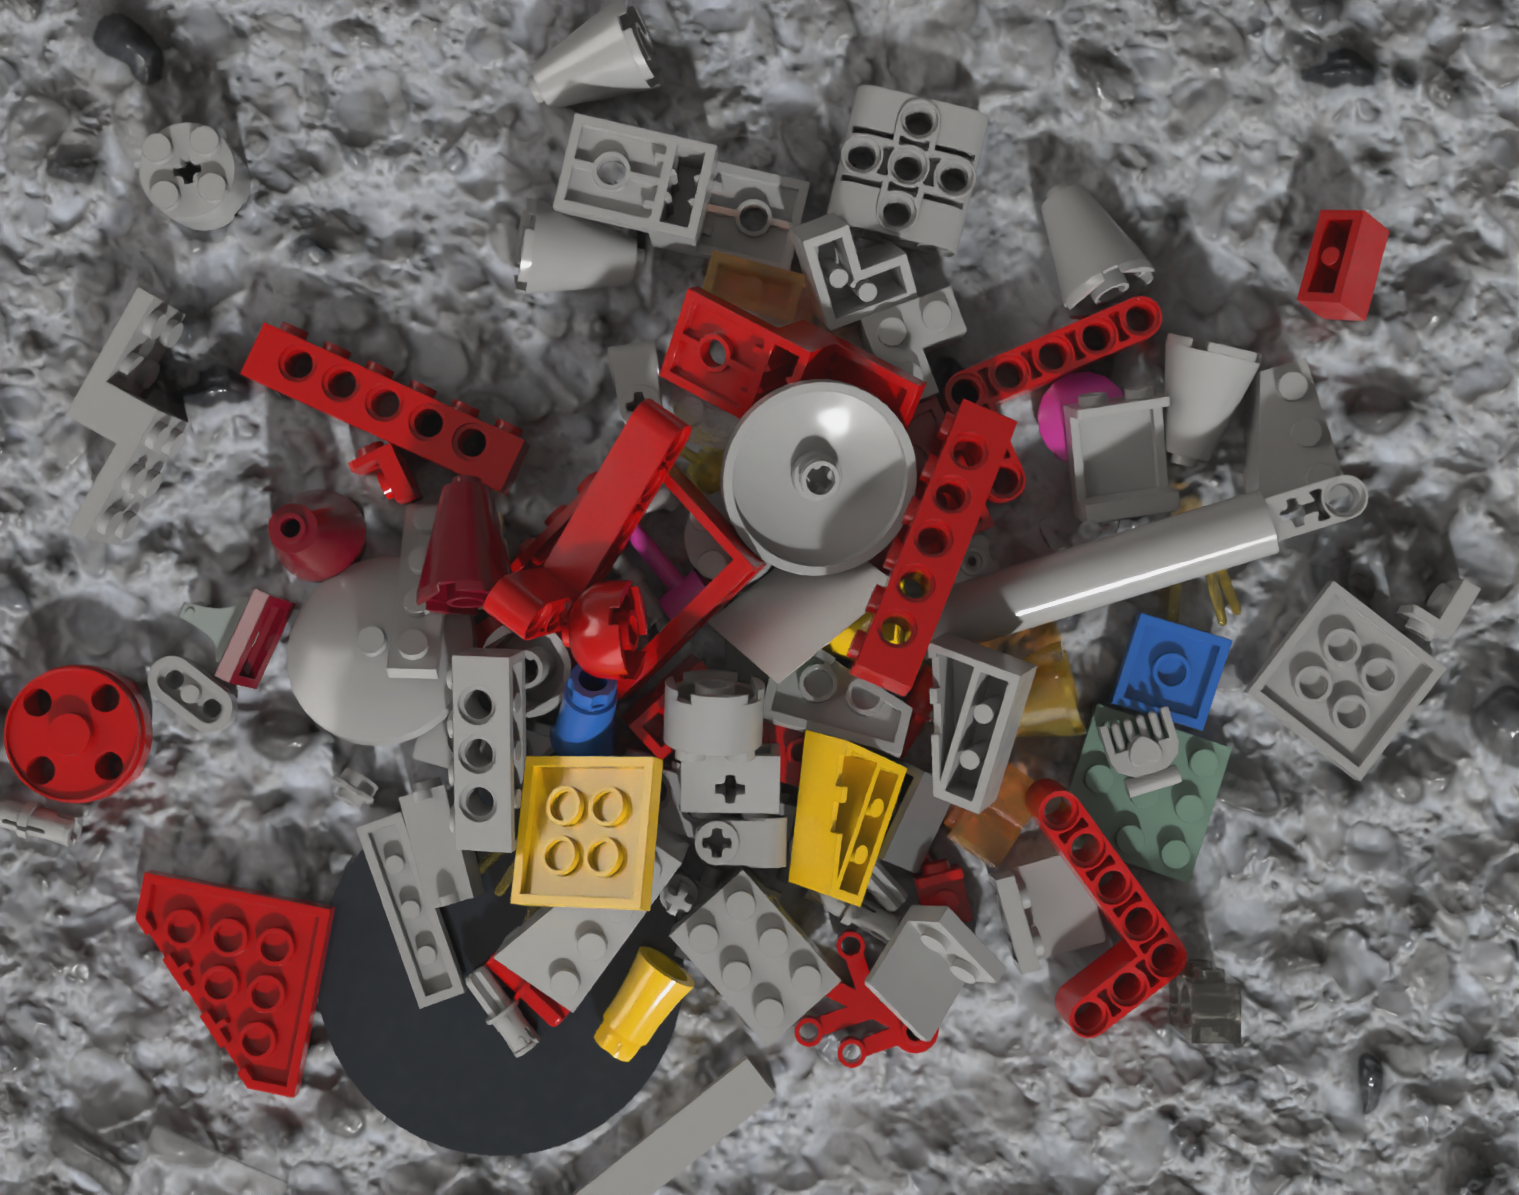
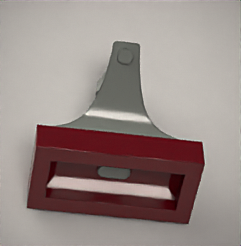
M255 588L250 597L245 596L239 603L231 607L212 608L210 604L202 601L194 602V604L183 602L178 615L180 618L200 628L214 642L216 661L219 662L214 676L231 684L257 689L296 603L284 597Z

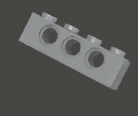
M469 647L452 655V661L448 665L446 674L447 686L453 691V709L450 711L447 721L448 735L450 738H453L454 757L451 759L448 768L449 783L451 786H454V805L449 815V828L451 833L455 834V850L512 853L516 850L526 761L525 650ZM479 690L486 692L492 700L491 711L483 709L479 704L477 697ZM479 739L487 741L492 747V759L486 758L480 752L478 747ZM480 787L487 789L491 793L494 800L493 806L486 805L481 800L479 795Z

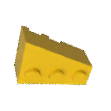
M805 730L788 882L861 907L907 768L850 741Z

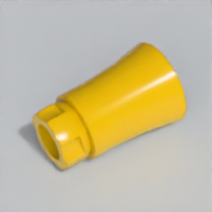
M641 946L618 993L603 1014L604 1020L594 1035L595 1041L613 1057L629 1062L642 1046L647 1045L655 1031L673 1008L695 986L694 979L682 966L665 954L653 948Z

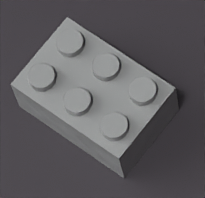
M744 865L738 867L673 925L669 936L767 1047L841 982L837 968Z

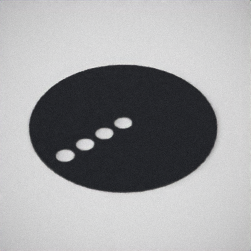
M480 787L479 795L481 800L486 805L493 806L494 800L491 793L487 789ZM363 849L346 870L329 905L336 907L318 994L320 1012L327 1036L346 1074L362 1095L379 1112L399 1127L423 1140L447 1149L485 1156H515L536 1153L561 1146L586 1135L622 1110L654 1073L668 1047L676 1026L681 1001L661 1023L647 1045L642 1046L629 1062L613 1057L609 1052L601 1048L594 1039L596 1031L604 1020L603 1014L618 993L641 946L650 947L665 954L684 968V959L674 955L677 944L669 936L672 926L678 922L677 917L667 912V909L660 900V894L651 905L650 911L645 913L574 1013L570 1011L559 1025L555 1027L550 1026L522 998L519 999L518 1008L541 1037V1040L530 1051L518 1058L514 1056L507 1042L494 1025L486 1023L485 1020L488 1014L469 988L465 993L419 1009ZM516 850L512 853L475 851L485 894L439 907L465 982L471 972L484 966L486 959L499 949L508 934L524 924L542 907L510 903ZM509 986L502 987L509 998L513 999L516 993Z

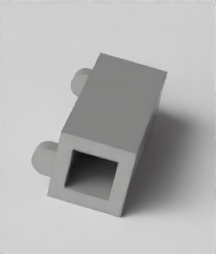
M440 777L412 784L414 793L399 797L427 910L485 894L475 851L455 850V834H452L449 828V815L454 805V786L450 784L442 785Z

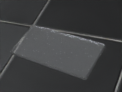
M155 1125L125 1193L130 1195H284L289 1182Z

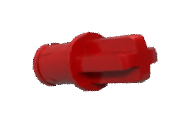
M926 665L922 668V672L905 701H903L913 709L902 754L899 758L906 756L924 723H931L932 721L930 714L934 707L933 704H930V688L933 687L932 668Z
M495 952L485 966L497 974L516 993L513 998L516 1001L522 998L550 1026L555 1027L559 1025L570 1011L493 958L496 954Z

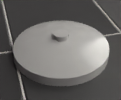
M810 379L794 382L772 391L756 402L743 415L731 433L725 447L720 470V487L724 508L731 524L743 542L767 563L787 572L809 576H824L848 571L862 565L880 553L903 526L901 520L911 497L915 495L917 480L913 446L897 416L888 406L862 388L830 379Z
M379 557L360 561L350 565L336 576L325 580L305 601L290 633L287 648V669L290 684L299 704L324 729L352 743L370 746L398 744L414 739L437 726L453 709V691L448 688L446 680L447 668L450 661H452V655L469 647L478 648L477 628L473 615L445 614L439 678L388 677L386 666L400 562L399 557Z

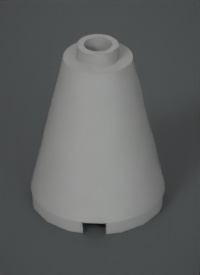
M613 0L531 65L533 75L528 76L527 79L531 92L537 102L542 103L545 101L553 109L651 91L663 86L664 76L662 68L659 67L653 70L650 63L652 55L657 54L636 7L632 5L627 8L628 0Z
M1065 182L1055 186L1047 193V200L1043 203L1041 210L1063 305L1071 319L1081 320L1100 312L1099 306L1113 300L1116 305L1135 297L1152 282L1154 277L1151 272H1154L1151 261L1083 185H1072L1070 182Z
M525 197L526 210L522 209L515 256V262L520 264L519 275H514L513 289L515 293L533 294L630 286L633 277H641L645 250L637 248L636 238L586 218L557 212L554 210L553 205L536 198Z
M1168 333L1165 350L1164 394L1170 396V406L1164 407L1163 422L1166 451L1171 453L1170 462L1197 468L1199 460H1210L1261 364L1263 354Z

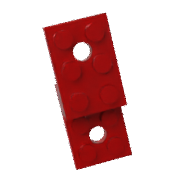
M699 286L691 287L687 290L659 376L739 419L765 395L785 385L810 379L838 380L862 388L878 398L897 416L906 432L927 383L804 319L778 328ZM713 339L718 340L725 348L726 358L722 365L716 363L711 357L710 344Z

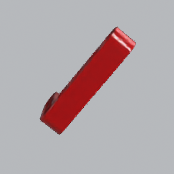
M1132 297L964 369L950 377L942 389L940 395L942 410L944 414L947 411L956 413L959 405L952 399L951 392L954 386L962 384L967 385L974 392L975 404L998 413L996 406L1142 344L1155 334L1161 326V308L1156 301L1149 297ZM1127 312H1138L1144 317L1146 322L1145 331L1137 332L1128 326L1126 321ZM1084 330H1095L1101 335L1103 339L1102 350L1095 351L1086 347L1082 338ZM1051 348L1055 350L1060 356V367L1054 370L1044 367L1039 360L1040 349ZM1006 366L1013 369L1018 377L1017 386L1013 388L1001 386L995 377L996 368ZM1011 440L999 470L1009 474L1013 483L1012 489L1008 494H999L991 488L987 498V502L990 504H1006L1019 496L1025 487V473ZM961 451L968 467L974 466L973 457L969 453Z
M651 398L642 401L625 424L543 567L513 572L502 577L488 594L483 607L484 611L524 640H531L561 631L562 621L565 617H569L572 605L578 596L587 588L596 583L604 582L686 445L692 431V426Z
M1043 778L1033 782L1027 789L1025 795L1027 811L1121 938L1118 943L1065 982L1058 989L1055 996V1007L1072 1031L1080 1037L1094 1038L1105 1032L1177 977L1186 966L1187 951L1079 799L1057 780ZM1061 796V802L1056 811L1045 814L1044 809L1047 802L1054 797ZM1087 834L1086 843L1082 848L1072 851L1073 841L1078 836ZM1113 871L1111 881L1099 887L1100 878L1105 873ZM1139 907L1138 915L1133 920L1125 922L1127 914L1132 909ZM1165 944L1163 951L1158 956L1152 957L1155 948ZM1127 973L1123 983L1113 986L1119 975ZM1090 1002L1085 1012L1075 1015L1080 1005Z

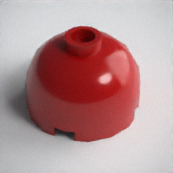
M610 580L592 585L578 596L572 605L569 617H565L562 621L561 636L564 646L571 648L574 659L585 672L597 678L637 680L642 673L646 651H637L639 635H647V619L641 590L638 586H631L632 580Z

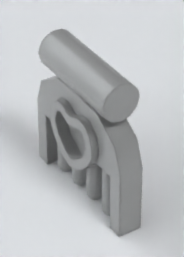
M1168 706L1158 708L1167 736L1165 738L1155 711H1150L1148 716L1156 740L1150 737L1143 715H1137L1136 722L1140 734H1135L1129 718L1123 721L1129 740L1125 747L1119 724L1113 722L1111 730L1118 749L1116 753L1107 725L1097 727L1107 761L1115 772L1131 776V778L1123 780L1125 791L1129 798L1182 782L1177 765H1170L1178 755L1179 740Z

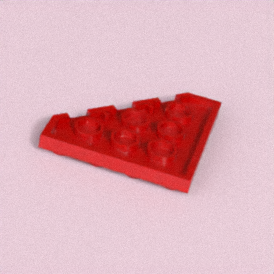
M155 870L144 872L135 920L145 935L150 934L165 958L162 961L182 991L187 990L202 1013L200 1018L219 1047H225L239 1068L237 1074L247 1089L291 1098L296 1097L300 1092L336 906Z

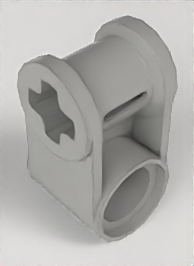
M655 340L608 347L613 385L616 389L619 411L624 423H627L631 414L637 408V403L647 398H651L663 406L660 388L661 376H659L660 367Z
M769 814L768 818L748 817L747 819L741 816H719L714 819H704L695 830L696 852L708 864L744 865L755 868H780L787 866V816ZM715 828L721 829L723 837L730 838L729 842L721 844L720 851L718 852L711 851L710 843L702 842L703 838L711 837L712 829Z

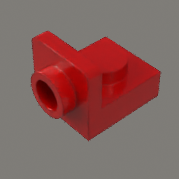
M383 441L370 443L356 452L358 458L348 462L351 472L360 476L381 468L382 472L377 474V479L382 491L389 500L395 498L397 503L407 506V503H415L423 499L401 449L392 443L384 445Z
M948 858L933 860L921 865L922 872L912 874L920 906H948L963 923L973 921L963 882V870L958 863L950 865Z

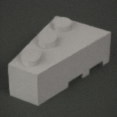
M1307 359L1296 360L1255 374L1244 397L1246 467L1243 468V483H1246L1245 493L1259 489L1265 499L1343 475ZM1335 485L1330 490L1329 501L1348 496V488L1342 485ZM1289 500L1287 501V509L1280 512L1282 516L1299 511L1303 507H1293Z
M945 633L931 640L928 646V657L932 658L933 687L930 688V704H933L934 733L931 735L933 796L980 814L997 799L1038 665L953 634Z

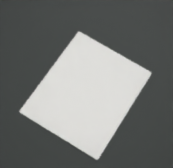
M868 561L848 571L824 576L799 575L776 567L714 616L708 624L776 683H780L866 613V605L875 585L878 584L884 587L888 576Z

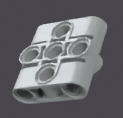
M873 85L858 86L826 215L834 212L849 225L851 235L880 243L891 241L900 248L939 257L951 258L957 256L972 190L976 182V173L989 117L971 108ZM914 118L921 119L926 122L930 131L923 135H915L907 129L905 123ZM862 152L869 155L874 164L870 168L861 170L853 167L848 158L852 154ZM909 163L917 169L919 176L914 180L905 181L896 175L894 168L899 164ZM947 174H954L963 181L964 188L958 192H951L943 187L940 178ZM898 208L907 215L908 222L902 226H892L887 223L883 213L888 209Z

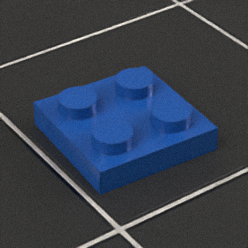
M1138 611L1109 701L1112 704L1146 714L1150 711H1155L1159 718L1161 717L1158 708L1168 706L1173 722L1203 731L1233 640Z

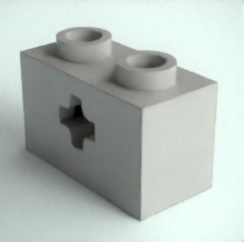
M762 743L755 750V759L749 762H733L727 760L725 756L706 755L705 760L701 762L681 761L680 812H691V815L698 819L718 818L721 813H740V816L745 819L748 817L768 818L769 814H779L780 743ZM726 775L735 776L736 789L726 788Z

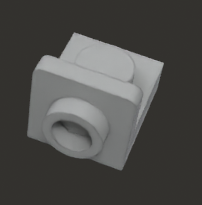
M1466 579L1448 581L1446 584H1440L1431 594L1427 602V607L1430 608L1429 612L1415 604L1400 606L1396 615L1407 621L1404 626L1406 630L1423 640L1431 641L1432 638H1451L1481 588Z

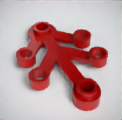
M853 929L842 931L837 936L836 948L839 955L847 962L855 988L843 982L836 985L825 996L845 1007L816 1017L813 1015L802 1016L796 1021L794 1026L796 1040L805 1047H812L821 1041L823 1035L873 1019L888 1028L860 1039L856 1036H846L838 1043V1059L845 1067H859L865 1061L866 1056L895 1046H899L908 1053H922L930 1049L937 1040L939 1028L931 1041H921L918 1037L913 1038L907 1035V1026L865 985V979L870 971L863 954L865 942L862 935ZM849 936L859 940L858 949L852 953L845 952L841 947L842 941ZM805 1023L814 1024L818 1028L817 1034L813 1038H804L799 1032L802 1025ZM849 1044L857 1045L861 1049L859 1056L851 1060L845 1058L842 1054L845 1046Z

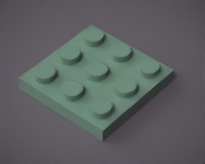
M1093 703L1066 789L1079 799L1123 862L1190 883L1232 748L1175 729L1179 740L1178 755L1170 765H1177L1182 782L1129 798L1125 791L1123 780L1131 778V776L1115 772L1107 761L1097 727L1107 725L1116 753L1118 749L1111 730V724L1113 722L1119 724L1126 747L1129 740L1123 721L1129 718L1135 734H1140L1136 716ZM1145 719L1150 737L1156 740L1150 721ZM1160 724L1163 736L1165 738L1167 736L1164 730V726ZM1087 834L1078 836L1072 845L1082 848L1086 843Z

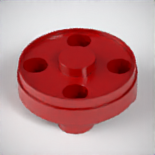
M97 665L61 666L34 678L15 697L7 713L4 727L6 754L10 765L21 781L44 797L66 803H85L104 799L116 794L130 783L136 781L144 771V765L149 756L153 738L151 715L141 695L140 688L135 681L111 669ZM111 685L117 689L120 697L117 707L113 710L108 707L105 701V693ZM44 690L49 693L52 700L51 708L46 714L42 712L38 703L39 696ZM113 753L119 755L123 763L122 772L118 777L111 773L108 766L109 758ZM45 758L51 759L55 766V774L51 781L46 779L42 772V763Z

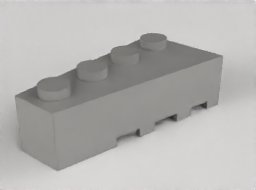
M660 823L657 826L651 905L682 864L689 847L687 842ZM542 906L530 919L505 937L493 958L574 1013L647 911Z

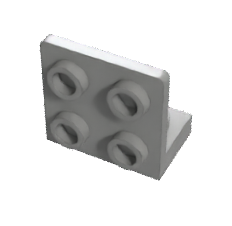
M1059 854L988 874L1014 966L1022 975L1041 970L1039 964L1041 959L1105 941L1106 936L1097 905Z
M911 905L866 977L865 985L921 1041H931L964 983H998L1006 970V966L948 906Z

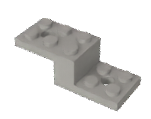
M575 113L553 208L560 213L647 232L654 247L789 277L795 252V246L789 229L801 225L810 182L719 162L717 145ZM611 161L619 162L626 169L623 180L614 185L603 183L598 176L600 168L605 163ZM757 208L766 214L767 223L762 229L749 231L742 226L740 217L747 209Z
M137 287L65 414L116 443L68 530L84 539L120 545L122 539L126 540L136 529L139 522V515L137 513L144 500L151 498L158 490L163 478L160 472L168 458L174 457L182 448L186 438L184 430L188 425V422L140 396L143 389L149 388L155 382L160 371L158 363L167 347L171 348L180 338L183 331V324L181 322L185 314Z

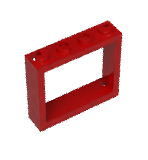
M675 463L663 483L733 560L641 650L646 651L642 673L637 680H617L618 700L635 694L767 565L763 559L757 556L743 542L733 526ZM598 471L589 474L578 485L576 490L579 495L568 506L566 504L559 506L546 518L544 524L547 528L536 539L534 537L529 538L518 547L520 551L514 556L516 560L510 565L512 573L543 567Z

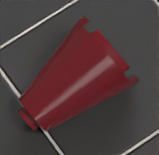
M462 475L454 477L452 483L442 487L416 592V603L419 606L426 601L425 610L434 613L464 616L478 615V607L484 606L485 600L495 584L505 575L512 573L491 487L483 484L482 479L477 476Z
M313 489L302 492L278 508L272 514L268 524L269 537L281 564L291 574L308 582L323 583L328 578L341 573L350 565L360 562L366 551V522L364 516L354 502L335 491Z

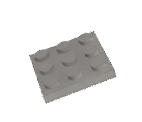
M1328 581L1242 693L1354 780L1361 781L1447 668L1338 583Z

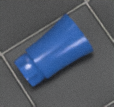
M579 664L572 669L569 679L564 686L558 716L550 731V742L558 756H611L617 744L615 727L618 699L617 680L597 678L585 672Z

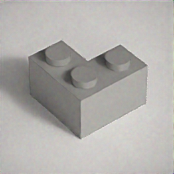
M834 212L789 229L815 315L829 331L918 298L907 254L893 242L887 241L856 253L849 225Z
M951 286L861 318L857 329L866 352L927 382L918 404L936 397L939 393L925 354L961 341L967 332Z

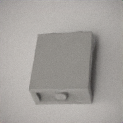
M1153 385L1128 387L1124 389L1125 396L1108 398L1107 392L1078 395V403L1063 405L1073 516L1086 524L1180 510L1179 491L1169 487L1162 407L1170 406V396L1154 391Z

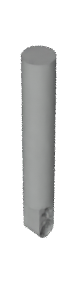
M1339 475L1265 499L1258 489L955 583L951 588L931 640L945 633H950L981 644L1279 553L1278 541L1343 522L1360 515L1368 503L1367 488L1361 480L1354 476ZM1335 485H1342L1348 488L1353 495V504L1347 512L1336 511L1329 503V493ZM1289 500L1293 507L1302 506L1305 515L1297 518L1298 527L1294 526L1292 520L1283 521L1280 512L1287 509V501ZM923 594L916 595L910 598L918 599L923 597ZM928 649L924 656L925 660L931 659L928 657Z

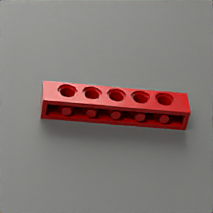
M282 321L280 328L266 322L263 323L241 370V375L461 476H477L482 479L483 484L490 486L492 490L508 496L530 448V445L520 438L523 432L522 429L498 418L494 426L479 420L477 417L480 411L459 400L454 399L451 406L435 400L437 391L411 379L408 387L391 379L395 372L373 361L368 360L365 367L349 361L352 353L334 343L325 340L322 348L306 341L309 335L308 332L290 323ZM311 356L313 360L311 372L303 378H296L294 374L296 362L302 357ZM353 375L356 379L354 392L348 397L339 398L336 391L338 382L345 376ZM388 395H397L400 403L397 412L390 417H381L379 413L381 400ZM431 414H440L443 420L441 431L433 437H424L421 430L423 420ZM474 433L484 434L486 438L484 451L475 457L467 456L464 452L465 440Z
M963 399L955 414L950 411L946 412L936 435V438L943 440L939 454L936 456L929 453L918 479L926 483L921 498L911 497L901 520V524L909 526L902 543L897 540L893 541L884 561L883 567L891 570L884 587L878 584L875 585L866 605L865 612L872 614L866 632L857 629L846 654L847 657L854 659L849 674L903 697L912 688L1018 421L966 399ZM961 450L969 453L973 457L975 465L971 467L961 465L955 459L953 452ZM947 493L953 496L957 502L958 509L947 510L941 507L937 502L936 494ZM918 537H933L940 545V553L929 554L922 550L918 543ZM904 579L916 581L922 588L923 597L918 599L907 597L900 588V581ZM894 623L900 626L905 634V642L893 644L887 641L882 634V625Z

